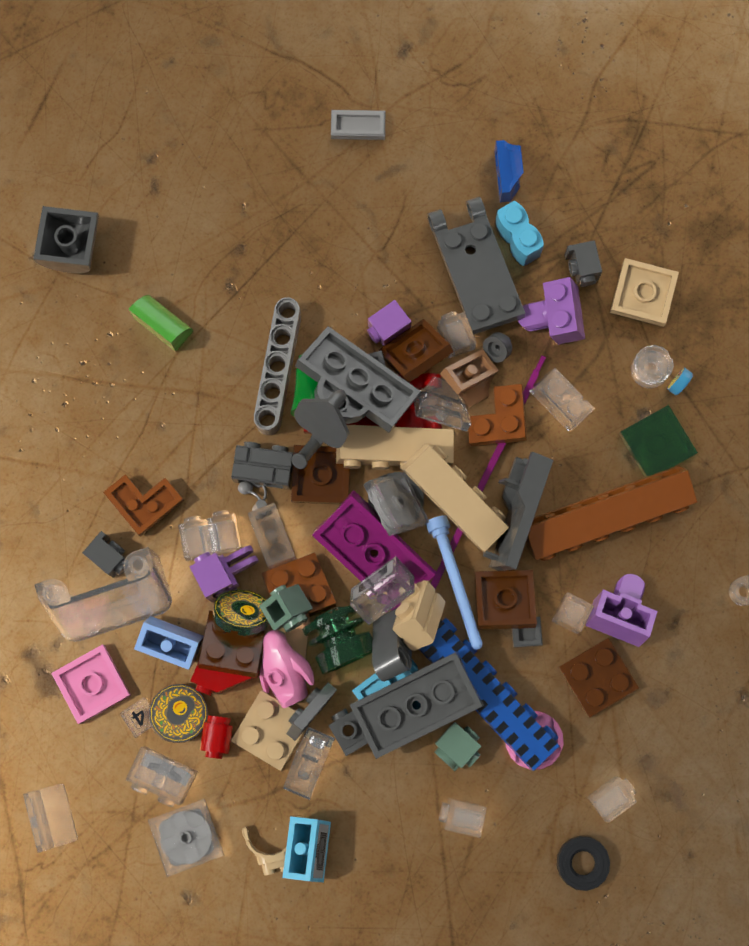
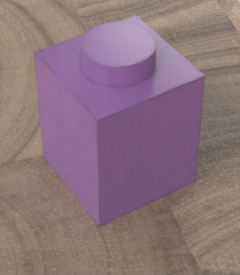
M393 300L368 318L369 329H367V332L375 343L380 342L382 346H385L411 328V320L396 300Z

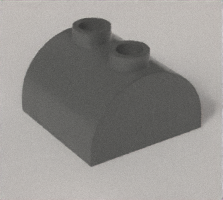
M43 206L34 261L43 267L66 273L89 272L99 214L96 212Z

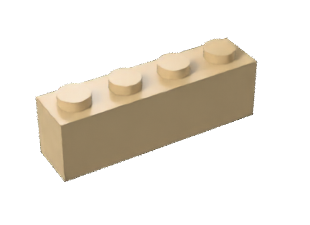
M347 425L349 436L342 447L336 448V464H344V468L358 469L361 468V465H372V469L387 470L389 466H400V470H402L401 467L424 444L430 445L432 448L437 445L447 455L444 461L451 466L454 463V429L393 427L388 433L380 426Z
M424 444L401 469L478 549L485 552L509 528L503 522L506 517L495 506L490 508L484 502L487 497L476 486L472 489L464 481L467 476L456 465L451 468L444 461L447 455L437 445L432 448L430 445Z

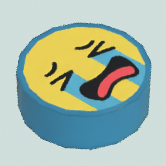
M683 368L671 381L667 390L674 395H678L691 381L693 373Z

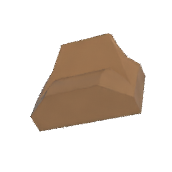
M481 349L446 367L440 374L451 388L461 396L469 408L489 397L490 382L499 370L485 351Z

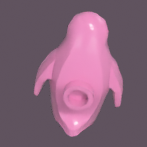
M279 630L267 632L263 640L264 650L260 668V681L263 691L269 693L271 688L282 708H286L302 701L308 696L309 689L306 687V681L309 685H314V674L307 660L287 642L284 632Z

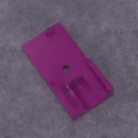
M353 490L341 505L314 530L312 536L361 582L393 560V571L369 588L384 604L393 610L400 606L403 599L402 591L406 586L411 583L417 584L423 580L430 581L435 576L436 571L394 531H387L381 524L382 516ZM375 549L378 551V555L373 556L370 551Z

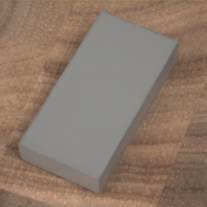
M331 110V139L385 140V111Z

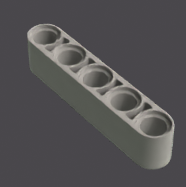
M290 297L280 299L274 308L255 406L254 422L258 431L266 436L276 434L281 427L301 323V312L298 302ZM285 309H293L295 311V314L290 318L281 316ZM281 335L290 337V341L285 345L276 343V339ZM281 361L285 364V367L282 371L275 372L270 369L271 365L274 362ZM271 388L280 390L279 396L274 399L267 398L265 394ZM265 415H272L275 417V421L270 426H263L260 424L261 418Z

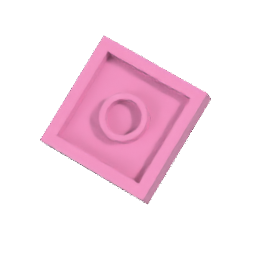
M103 644L51 673L78 724L84 723L131 696Z

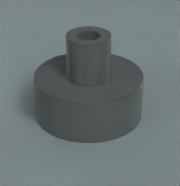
M496 332L484 340L483 350L491 361L502 362L511 355L512 343L508 336Z

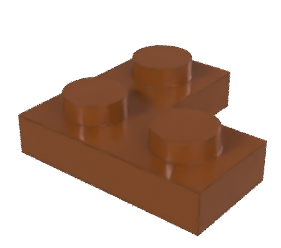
M522 384L494 387L495 414L468 416L470 446L527 441Z
M125 474L103 492L140 537L184 501L166 478L142 495Z
M315 553L262 572V578L269 595L281 585H285L288 588L299 584L313 607L308 612L309 617L336 607V601Z

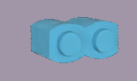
M512 201L498 209L495 220L496 230L500 237L510 244V251L514 259L522 266L538 259L544 247L543 239L540 232L533 225L529 224V218L525 209L516 201Z

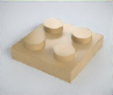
M625 258L610 313L664 327L667 322L679 272Z
M261 690L231 742L282 771L303 733L296 741L286 734L292 725L288 721L295 713V710L290 707L282 708L277 699Z

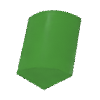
M150 295L139 298L128 309L136 321L175 352L193 332L191 327Z

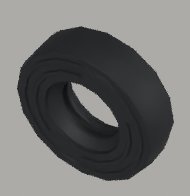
M577 836L570 838L561 846L557 854L556 866L559 876L567 885L576 890L589 891L599 887L606 880L610 872V858L607 850L599 841L587 836ZM578 852H588L593 856L595 864L589 874L579 875L574 871L572 859Z

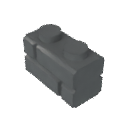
M244 442V446L236 445L231 479L235 483L249 481L252 485L289 490L293 471L292 456L294 454L293 452H288V447L273 445L272 450L263 449L261 444L255 442Z

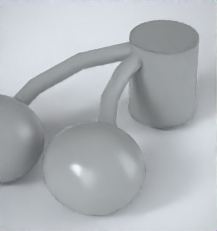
M249 481L241 482L238 485V491L241 494L251 493L258 498V501L252 508V512L254 515L260 516L267 507L265 502L267 497L265 486L252 485ZM253 486L264 489L263 499L252 491Z

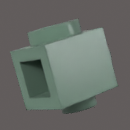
M299 584L288 588L285 585L279 586L270 593L271 597L259 606L274 631L284 628L286 632L307 622L306 614L313 609Z
M453 722L434 743L438 747L434 753L454 771L459 767L462 768L465 764L470 768L481 755L478 752L481 745L477 743L480 737L468 726L463 730L456 722Z

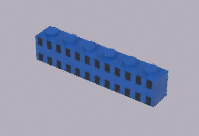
M446 617L443 620L440 619L433 643L419 650L432 664L455 652L459 653L468 677L484 706L476 709V712L529 769L534 771L559 747L555 742L558 736L547 725L544 728L539 725L535 720L538 717L535 711L527 703L522 706L515 699L518 695L507 682L501 684L494 677L497 671L486 660L483 663L478 660L474 655L477 650L472 648L471 643L467 639L461 641L454 634L457 629Z

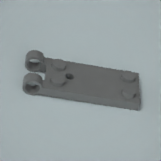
M480 196L466 201L472 223L448 230L441 209L427 213L430 228L434 234L472 335L525 318L526 314ZM468 247H473L476 252L470 255L465 250Z

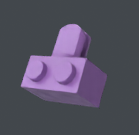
M571 277L543 283L545 300L522 305L526 314L525 318L519 319L518 322L525 330L531 332L549 328L550 337L558 345L585 339L579 288Z
M251 545L243 547L227 557H224L223 554L218 556L216 553L211 555L210 552H206L194 559L195 564L189 567L206 599L213 603L219 598L221 599L227 594L232 593V591L238 590L237 587L240 585L235 575L257 564L259 560L257 556H251L231 567L230 565L250 555L254 551Z
M626 574L617 582L614 593L603 589L593 600L585 626L640 647L650 638L658 611L641 605L645 590L644 581L637 575Z

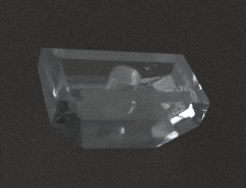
M433 377L428 385L420 390V394L414 401L415 416L467 432L472 423L465 402L446 380Z

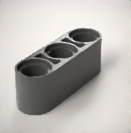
M397 608L373 619L372 665L378 678L384 682L410 670L412 667V650L403 642L404 638H400L392 629L396 619L395 611Z

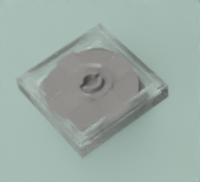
M404 472L372 479L363 484L368 498L374 505L381 519V524L389 536L420 528L429 523V519Z
M205 799L148 820L167 877L224 856Z

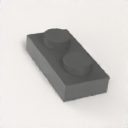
M327 683L322 690L316 687L306 699L309 705L303 711L299 707L288 722L292 725L286 734L296 741L330 701L337 689L330 683Z

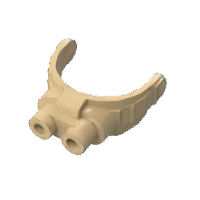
M247 826L242 828L246 845L255 854L258 865H262L264 876L274 874L276 868H280V871L283 872L286 848L273 854L261 852L250 841Z

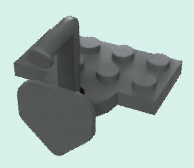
M327 326L301 355L295 367L314 379L318 384L314 390V399H302L294 413L298 424L310 432L312 436L300 452L292 456L293 465L298 469L305 468L310 458L323 443L333 448L342 447L349 436V429L346 424L358 422L365 416L389 433L421 391Z

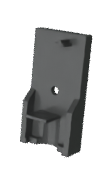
M530 452L529 459L516 457L508 478L499 480L498 483L505 485L502 500L508 513L504 523L509 528L499 537L494 553L489 551L483 552V557L491 559L489 568L497 571L517 569L553 459L535 452Z
M455 652L350 704L375 759L484 706L468 677L459 653ZM414 701L420 702L421 707L419 709L413 708Z

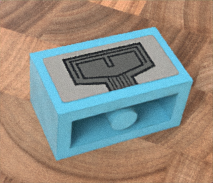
M290 816L282 878L324 883L331 822Z

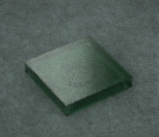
M669 405L619 432L620 437L644 477L673 468L698 453Z

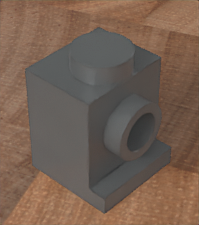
M595 240L567 246L564 255L566 260L571 259L568 261L571 277L575 276L576 282L580 284V287L595 284L602 274Z
M101 531L82 553L113 578L116 574L120 576L130 565V562L122 556L125 550L113 540L108 544L107 542L111 538Z
M345 708L331 717L333 723L328 726L345 756L368 744L353 711L348 713ZM346 725H351L354 728L353 735L349 737L343 734V728Z

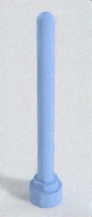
M446 515L437 516L429 519L425 524L428 533L432 534L434 539H437L473 649L478 650L482 647L483 643L447 536L450 524Z

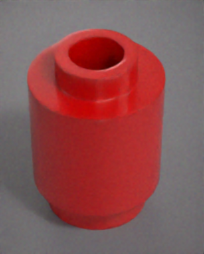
M208 715L207 722L203 724L200 750L205 751V757L222 759L223 753L229 754L233 726H230L231 718Z

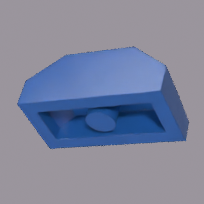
M505 140L496 141L494 149L500 203L511 202L520 189L519 179L524 173L521 146L509 144Z

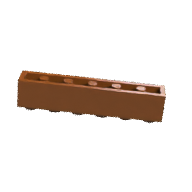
M676 466L534 517L526 540L530 555L535 560H549L554 558L557 552L563 550L574 551L583 546L582 543L591 540L595 542L609 538L610 533L619 530L620 532H627L636 528L638 523L644 521L655 522L662 519L663 514L672 511L673 513H679L690 508L689 505L697 503L689 472L681 466Z

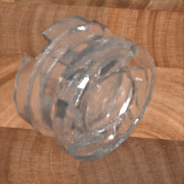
M657 345L646 346L633 359L631 375L640 386L657 388L664 384L671 375L674 367L673 359H671L668 351L663 347Z

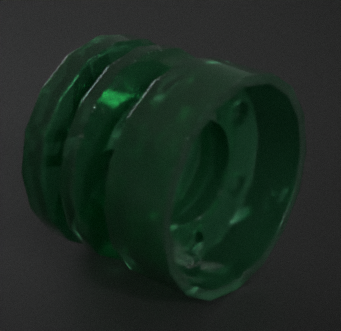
M357 603L329 610L316 617L302 629L305 636L315 633L319 634V636L308 642L310 647L322 644L325 647V650L315 656L323 675L347 666L372 653L373 638L370 631L359 634L355 632V629L365 622L364 618L359 617L351 621L349 619L360 611Z

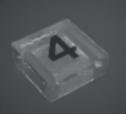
M143 697L120 713L135 738L152 728L149 722V709L151 705L146 697Z

